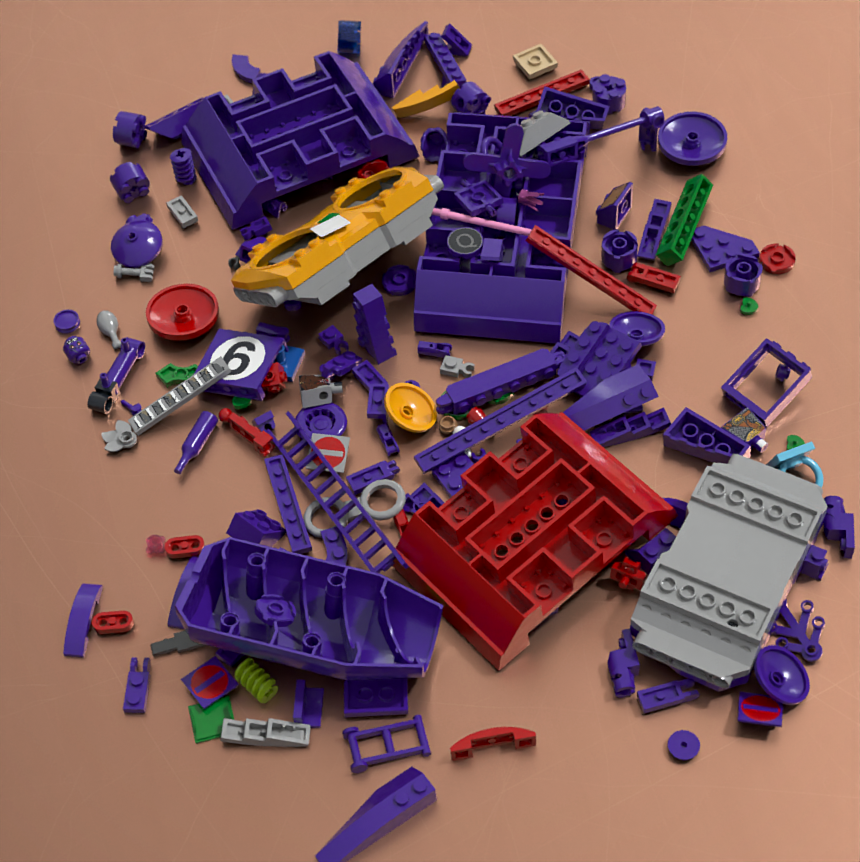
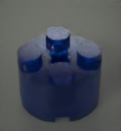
M338 20L337 53L360 54V44L357 43L361 41V32H358L361 31V21Z

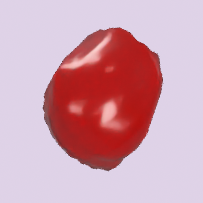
M382 160L367 162L357 171V178L366 179L389 169V167Z

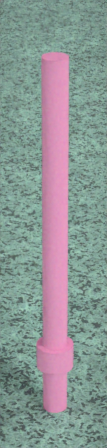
M434 208L431 214L440 216V219H453L528 236L532 230L451 212L450 209Z

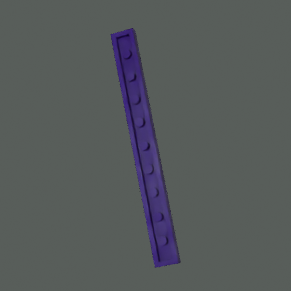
M575 367L414 456V460L422 473L425 474L587 384V381L580 370Z

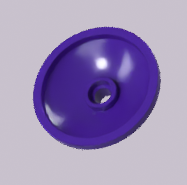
M139 220L127 223L113 236L111 253L115 260L125 267L136 268L144 266L153 261L160 253L163 244L161 232L153 223Z
M645 312L621 313L612 318L609 323L611 328L639 341L642 346L658 342L665 334L663 321Z
M769 645L759 651L754 661V670L762 689L771 698L783 704L795 705L803 701L809 693L810 682L806 669L800 660L789 650L777 645Z

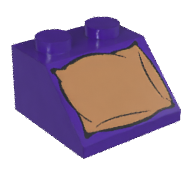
M632 182L613 188L610 194L605 196L603 204L599 205L596 210L598 224L613 230L618 228L632 208Z
M664 528L650 541L641 535L623 552L636 563L637 561L641 562L640 568L649 575L661 554L670 550L676 536L667 528Z

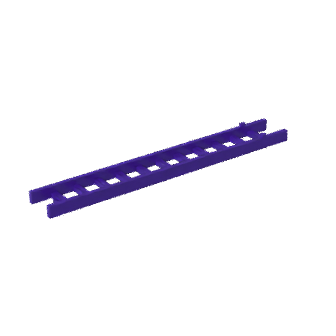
M289 411L286 415L295 427L285 436L278 440L272 431L266 430L273 437L275 445L371 572L380 573L382 570L386 572L395 564L393 560L396 558L406 569L409 567ZM300 432L304 439L287 452L283 445ZM309 443L313 451L296 464L292 457ZM319 456L323 463L306 477L301 470ZM328 468L332 476L315 489L310 482ZM338 481L342 488L325 502L320 495ZM347 493L352 500L334 515L329 507ZM357 506L362 513L344 528L339 520ZM367 519L372 526L354 541L349 533L363 520ZM377 532L381 540L364 554L359 546L373 533ZM387 545L392 553L374 568L369 559Z

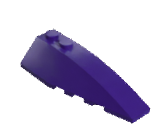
M424 21L410 32L392 51L384 65L380 67L378 76L373 80V85L381 96L395 97L424 43V35L429 34L427 21Z
M638 364L604 379L563 413L581 429L587 430L659 396L651 379Z
M411 766L378 788L315 855V858L318 862H347L436 802V789L421 771Z

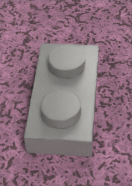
M182 196L166 202L167 208L183 228L199 221L198 216Z

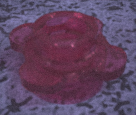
M159 535L148 537L146 539V553H163L165 551V537Z

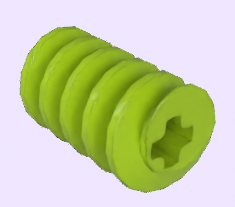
M247 658L236 669L235 679L253 697L257 698L258 702L266 703L275 696L279 688L274 686L276 683L275 679H270L268 673L264 674V669L259 668L258 663H253L254 660L252 658Z

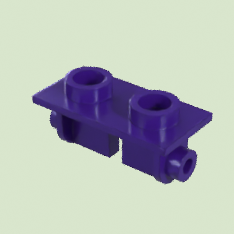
M273 198L261 203L262 208L276 218H279L280 212L287 210L286 203L279 199Z

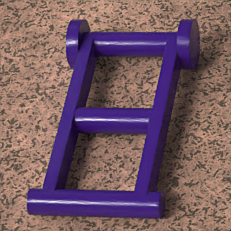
M415 715L413 720L359 731L357 727H349L342 731L343 738L349 741L354 762L350 766L352 773H362L368 769V765L418 754H423L424 757L431 755L421 715ZM415 727L420 746L395 751L390 732ZM382 734L387 753L361 759L357 740Z

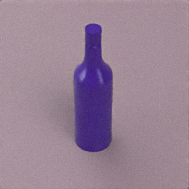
M201 412L182 445V457L174 469L175 473L181 474L188 461L197 457L218 422V418L211 412Z

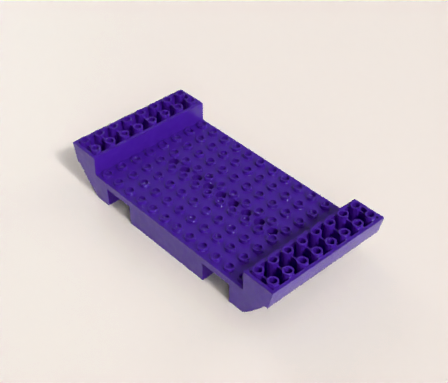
M450 112L446 125V149L441 150L436 176L442 180L444 189L436 194L438 200L434 208L450 209L451 212L471 216L455 200L454 193L464 188L460 184L464 179H467L470 184L486 180L491 185L493 174L467 170L463 164L464 156L470 152L481 153V143L486 137H495L503 143L505 130L510 124L517 123L521 125L523 120L530 119V117ZM569 120V125L543 142H552L556 137L589 135L590 122ZM588 144L578 149V158L551 166V173L548 177L544 179L525 177L523 189L529 192L544 193L543 196L534 197L543 202V205L536 204L535 208L538 209V212L528 205L519 203L516 189L511 188L510 198H517L518 203L515 226L532 229L536 225L572 249L584 158L587 156ZM488 145V154L500 155V151L495 145ZM537 146L527 152L526 159L539 160L536 153ZM486 211L474 216L482 219L497 221V214L496 216L492 217ZM435 215L429 217L433 226L425 231L424 256H419L416 272L414 331L560 343L569 269L525 241L528 236L453 219H440V216ZM461 227H470L478 230L483 236V242L484 238L497 239L498 236L505 237L503 238V262L481 260L482 251L475 257L463 259L460 256L459 258L455 257L447 248V237L452 231Z

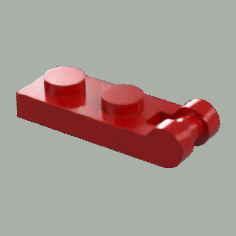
M637 262L633 263L632 271L626 277L631 283L639 282L671 293H675L681 280L679 275Z

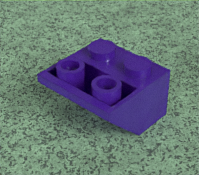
M256 509L254 511L235 513L226 534L232 538L272 547L285 535L286 531L278 521L270 519L264 511Z

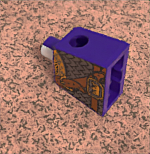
M748 407L721 426L722 429L749 444L751 449L756 448L760 453L764 452L769 445L764 441L766 427Z

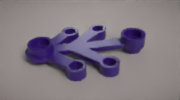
M785 598L780 613L790 628L778 626L775 623V628L772 630L771 635L778 634L797 638L801 644L789 643L785 637H779L776 640V645L779 646L780 642H785L786 645L783 648L791 652L801 653L805 660L810 662L819 660L823 654L819 640L821 632L825 628V620L820 616L813 618L812 626L814 629L809 640L806 636V630L810 615L814 611L813 603L810 600H805L801 603L802 614L798 624L787 608L788 603ZM810 605L811 608L806 610L804 609V606ZM821 621L822 625L816 626L815 623ZM814 648L815 652L809 653L808 650Z

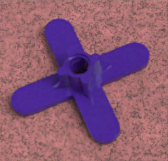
M517 123L510 124L506 128L500 155L470 152L463 158V164L467 170L495 173L493 188L502 197H510L513 181L517 178L544 179L551 173V167L546 161L518 158L524 131L522 126Z

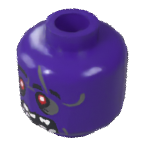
M72 336L64 342L63 351L71 363L81 364L88 359L90 348L82 337Z

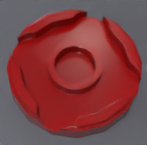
M777 243L767 245L761 250L759 255L760 265L762 264L763 269L772 274L787 273L795 265L796 255L786 245L780 246Z

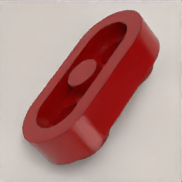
M198 535L174 537L165 543V551L170 558L174 559L198 556L205 543L203 538Z
M124 610L100 612L93 617L92 625L99 634L121 633L129 631L134 625V620L131 613Z

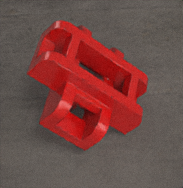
M625 557L623 563L614 562L611 567L610 578L619 581L618 585L622 589L628 588L633 591L636 588L641 590L646 573L640 571L641 562L637 561L636 563Z

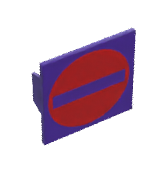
M216 656L181 679L203 709L239 686Z
M748 692L739 693L738 721L782 727L783 703L774 700L769 695Z

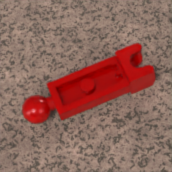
M223 408L219 411L218 417L220 421L224 423L229 422L231 429L253 444L255 451L263 457L274 450L275 446L270 442L273 440V437L264 430L261 432L256 426H251L243 416L239 417L228 408Z

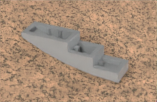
M224 718L220 741L256 746H308L311 725L271 718L267 722L246 718L245 722Z

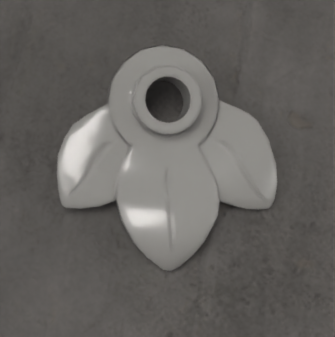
M117 420L116 430L101 433L104 442L107 443L104 449L109 452L130 448L137 442V436L132 432L131 425L122 420Z

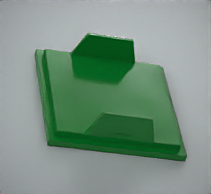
M229 696L218 699L205 709L199 703L188 706L196 744L220 738L223 719L234 720Z

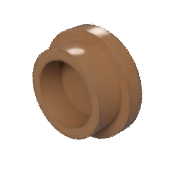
M444 416L438 423L439 430L444 434H451L454 428L457 427V421L452 416Z

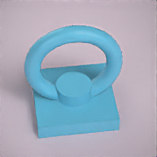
M812 441L779 453L766 464L783 472L805 464L813 470L815 484L821 488L823 486L824 478L821 468L813 459L807 457L815 449Z

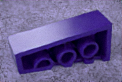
M370 284L353 293L354 302L352 305L355 309L354 318L357 322L356 331L359 336L357 341L379 365L396 356L397 352L391 346L394 340L388 331L390 325L385 317L387 313L383 297L374 285Z

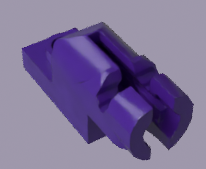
M826 496L824 501L828 507L824 520V533L827 539L840 541V550H844V558L852 559L855 549L854 514L845 512L841 497Z
M630 629L622 630L621 638L618 639L620 649L611 651L607 662L611 681L614 683L615 695L620 698L635 693L634 676L639 675L640 669L636 650L632 646L633 638Z

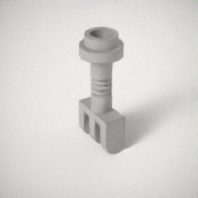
M122 264L114 265V276L121 278L122 275L140 276L141 282H151L154 265L146 264L141 266V269L122 268Z

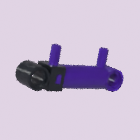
M128 337L121 339L120 353L107 374H100V379L94 387L95 391L88 398L87 406L89 409L105 414L110 412L113 403L116 402L121 394L119 390L136 360L141 359L144 355L145 342Z

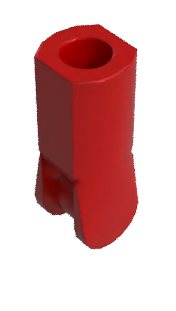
M404 509L393 517L400 538L409 523Z

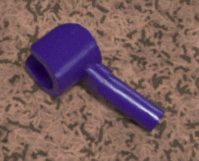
M121 400V404L127 407L133 416L142 411L139 403L132 405L125 400Z

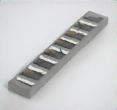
M220 356L131 417L128 422L139 436L232 371Z

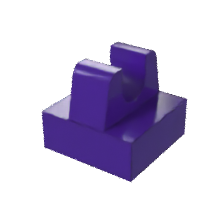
M271 410L252 421L253 426L259 428L261 432L263 430L266 432L265 425H269L272 430L275 428L274 416Z

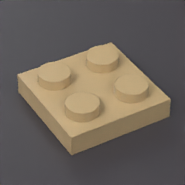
M542 44L513 55V61L529 80L558 68V62Z

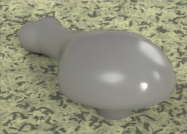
M103 310L97 316V327L103 334L111 338L114 349L120 348L121 341H119L116 334L118 320L112 312Z

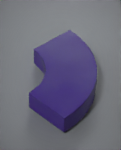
M232 55L234 72L242 80L253 83L252 79H255L261 73L260 68L253 67L249 63L248 56Z

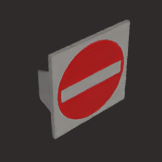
M312 433L311 440L335 471L344 473L350 437ZM311 446L309 449V454L313 451ZM317 456L306 465V469L315 470L323 462Z

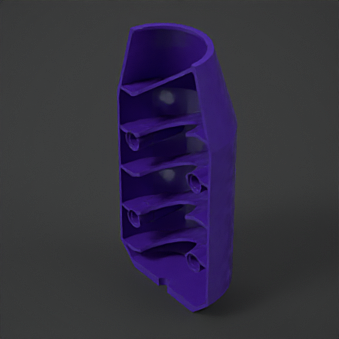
M229 537L203 547L192 570L191 578L187 580L179 596L175 610L192 642L346 681L423 678L434 651L443 605L379 573ZM268 594L280 595L284 597V601L287 603L288 601L293 603L296 608L295 620L291 625L280 628H283L302 641L301 645L279 631L277 621H273V626H270L256 616L254 607L256 601L261 596Z

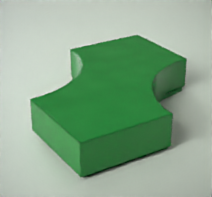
M170 363L155 374L168 388L175 384H181L193 376L198 366L193 364L189 367H177Z

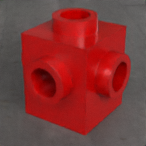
M278 362L273 363L261 387L270 393H277L280 389H285L287 374L284 371V367Z

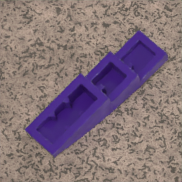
M654 199L647 224H645L637 254L638 258L655 261L672 202Z
M663 407L648 415L642 412L629 419L623 416L590 431V434L602 447H607L654 434L668 428L671 422Z

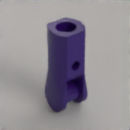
M262 322L257 326V334L278 336L284 338L286 343L290 340L288 335L289 329L286 327Z
M419 341L417 352L422 355L444 358L445 355H451L452 345L449 343Z
M388 424L379 425L376 431L387 456L389 457L391 456L390 454L395 452L397 454L400 453L398 444Z

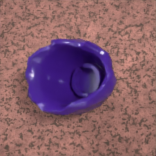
M440 127L428 128L421 137L420 148L427 161L439 162L441 150L446 149L447 134Z

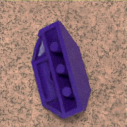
M201 97L145 125V129L173 139L181 137L183 126H186L190 117L204 98Z

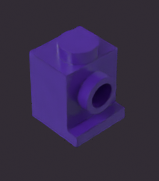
M811 545L804 560L802 574L821 581L829 564V560L826 559L827 550Z

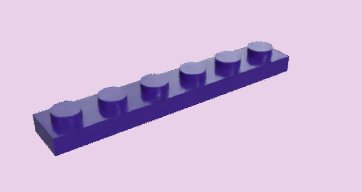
M440 33L424 35V42L447 83L449 84L455 80L459 87H463L462 85L467 80Z
M283 454L264 459L291 551L297 554L312 551V545Z

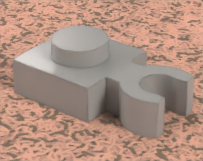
M445 355L440 367V374L458 378L459 374H463L465 378L472 376V372L467 370L474 371L475 364H463V359Z

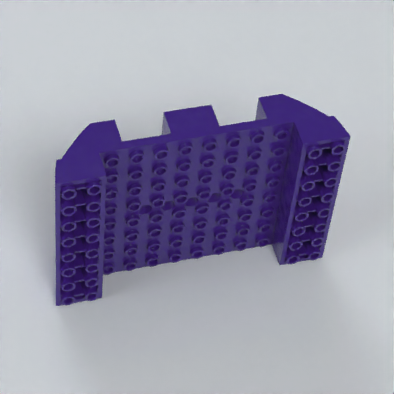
M327 51L314 56L316 70L314 73L291 81L282 68L252 79L255 95L228 104L220 91L206 96L201 101L186 126H183L181 143L184 148L191 150L193 164L232 230L264 217L261 203L379 157H382L389 168L420 157L414 143L358 62H352L339 54Z

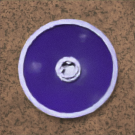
M693 111L682 112L665 120L658 132V145L662 153L674 162L690 166L704 165L716 160L723 154L727 145V131L724 125L711 115Z

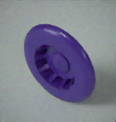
M334 403L302 408L295 418L310 438H312V433L341 436L347 426L345 412ZM298 432L297 435L303 440L304 437Z

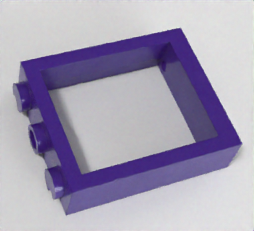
M767 338L721 387L722 393L726 398L742 410L748 407L766 428L812 379L811 368L805 362L800 363L796 360L794 354L789 351L785 352L781 349L782 347L779 343L771 342ZM770 353L800 375V377L769 411L765 412L736 389Z

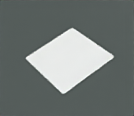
M337 215L310 230L323 237L351 222Z

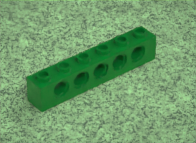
M703 174L687 180L657 250L656 256L667 267L683 260L712 190L713 184Z

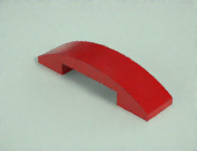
M496 727L481 730L462 738L450 747L451 760L455 761L473 757L472 749L514 742L515 749L536 746V733L517 727Z

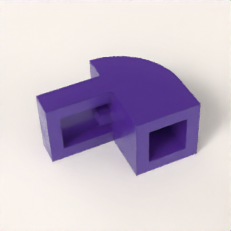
M503 197L504 204L498 206L496 222L515 226L518 209L517 198Z

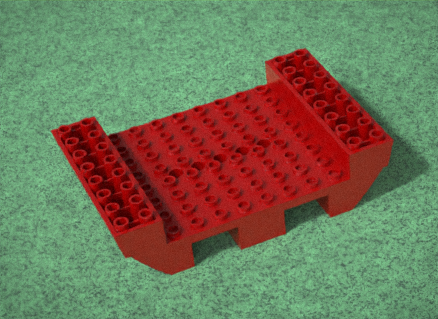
M563 412L559 414H535L520 426L522 440L500 458L490 451L460 475L463 488L443 505L437 508L431 501H428L417 510L410 519L396 546V550L409 567L407 569L403 567L397 558L393 560L395 564L392 566L420 594L442 604V616L498 671L530 645L528 633L641 535L650 541L678 517L675 509ZM560 499L568 501L565 505L557 504V501ZM546 511H549L553 514L549 518H544L542 516V514ZM536 524L538 527L535 530H528L527 526ZM517 536L523 539L520 543L512 542V539ZM500 549L508 551L504 556L497 555V552Z

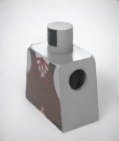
M299 375L303 408L332 403V394L343 393L342 382L331 383L330 378L326 379L321 375Z

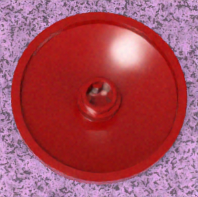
M177 284L164 288L150 299L146 307V318L150 329L158 336L170 340H187L198 337L210 330L219 316V305L216 296L209 289L196 284Z

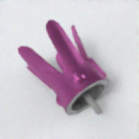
M522 189L519 194H516L519 203L528 205L537 212L536 204L543 205L541 200L534 197L543 196L544 193L529 192Z

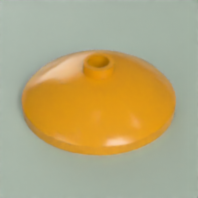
M397 383L386 392L384 397L385 409L392 421L399 427L410 432L420 433L429 430L436 422V406L431 397L421 388L409 383Z

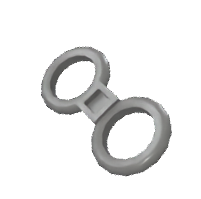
M388 479L376 480L369 484L362 491L361 496L357 498L372 519L379 521L388 520L396 516L403 509L406 502L405 491L402 486ZM381 488L392 489L396 492L398 499L391 509L379 512L369 507L368 499L374 491ZM323 497L322 499L326 502L330 497ZM338 499L332 506L341 510L351 500L342 502ZM315 500L306 508L303 520L306 530L314 537L321 538L320 531L326 529L316 528L312 524L313 514L322 507L318 500ZM355 506L339 521L345 528L348 522H352L362 512Z

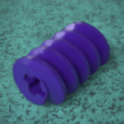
M181 148L173 151L170 159L176 181L186 185L194 183L197 175L191 150Z

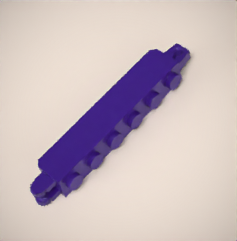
M542 348L448 385L446 394L436 399V411L442 415L452 411L454 415L466 412L470 408L483 405L493 399L501 398L507 393L516 392L528 385H534L543 379H549L556 375V369L560 367L566 356L563 351L551 354L548 349Z

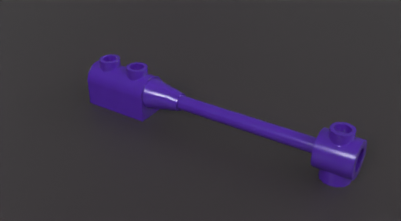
M659 106L650 109L646 107L641 111L640 118L589 135L556 137L552 142H542L537 146V157L539 160L548 162L550 167L578 158V149L588 144V142L641 124L645 128L652 126L656 129L661 128L665 122L664 113Z

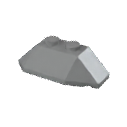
M543 111L535 112L533 117L523 120L521 126L524 136L519 156L521 157L569 125V120L554 113Z

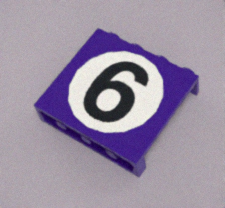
M219 329L195 373L221 356L232 372L211 385L204 392L263 401L265 393L261 385L282 345L285 347V352H288L289 349L284 338L278 336Z

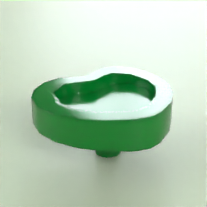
M744 298L740 312L744 315H751L758 311L759 306L752 298Z
M234 396L232 399L235 409L246 408L252 403V400L248 398Z
M789 435L787 437L788 445L786 450L801 446L805 442L797 435Z

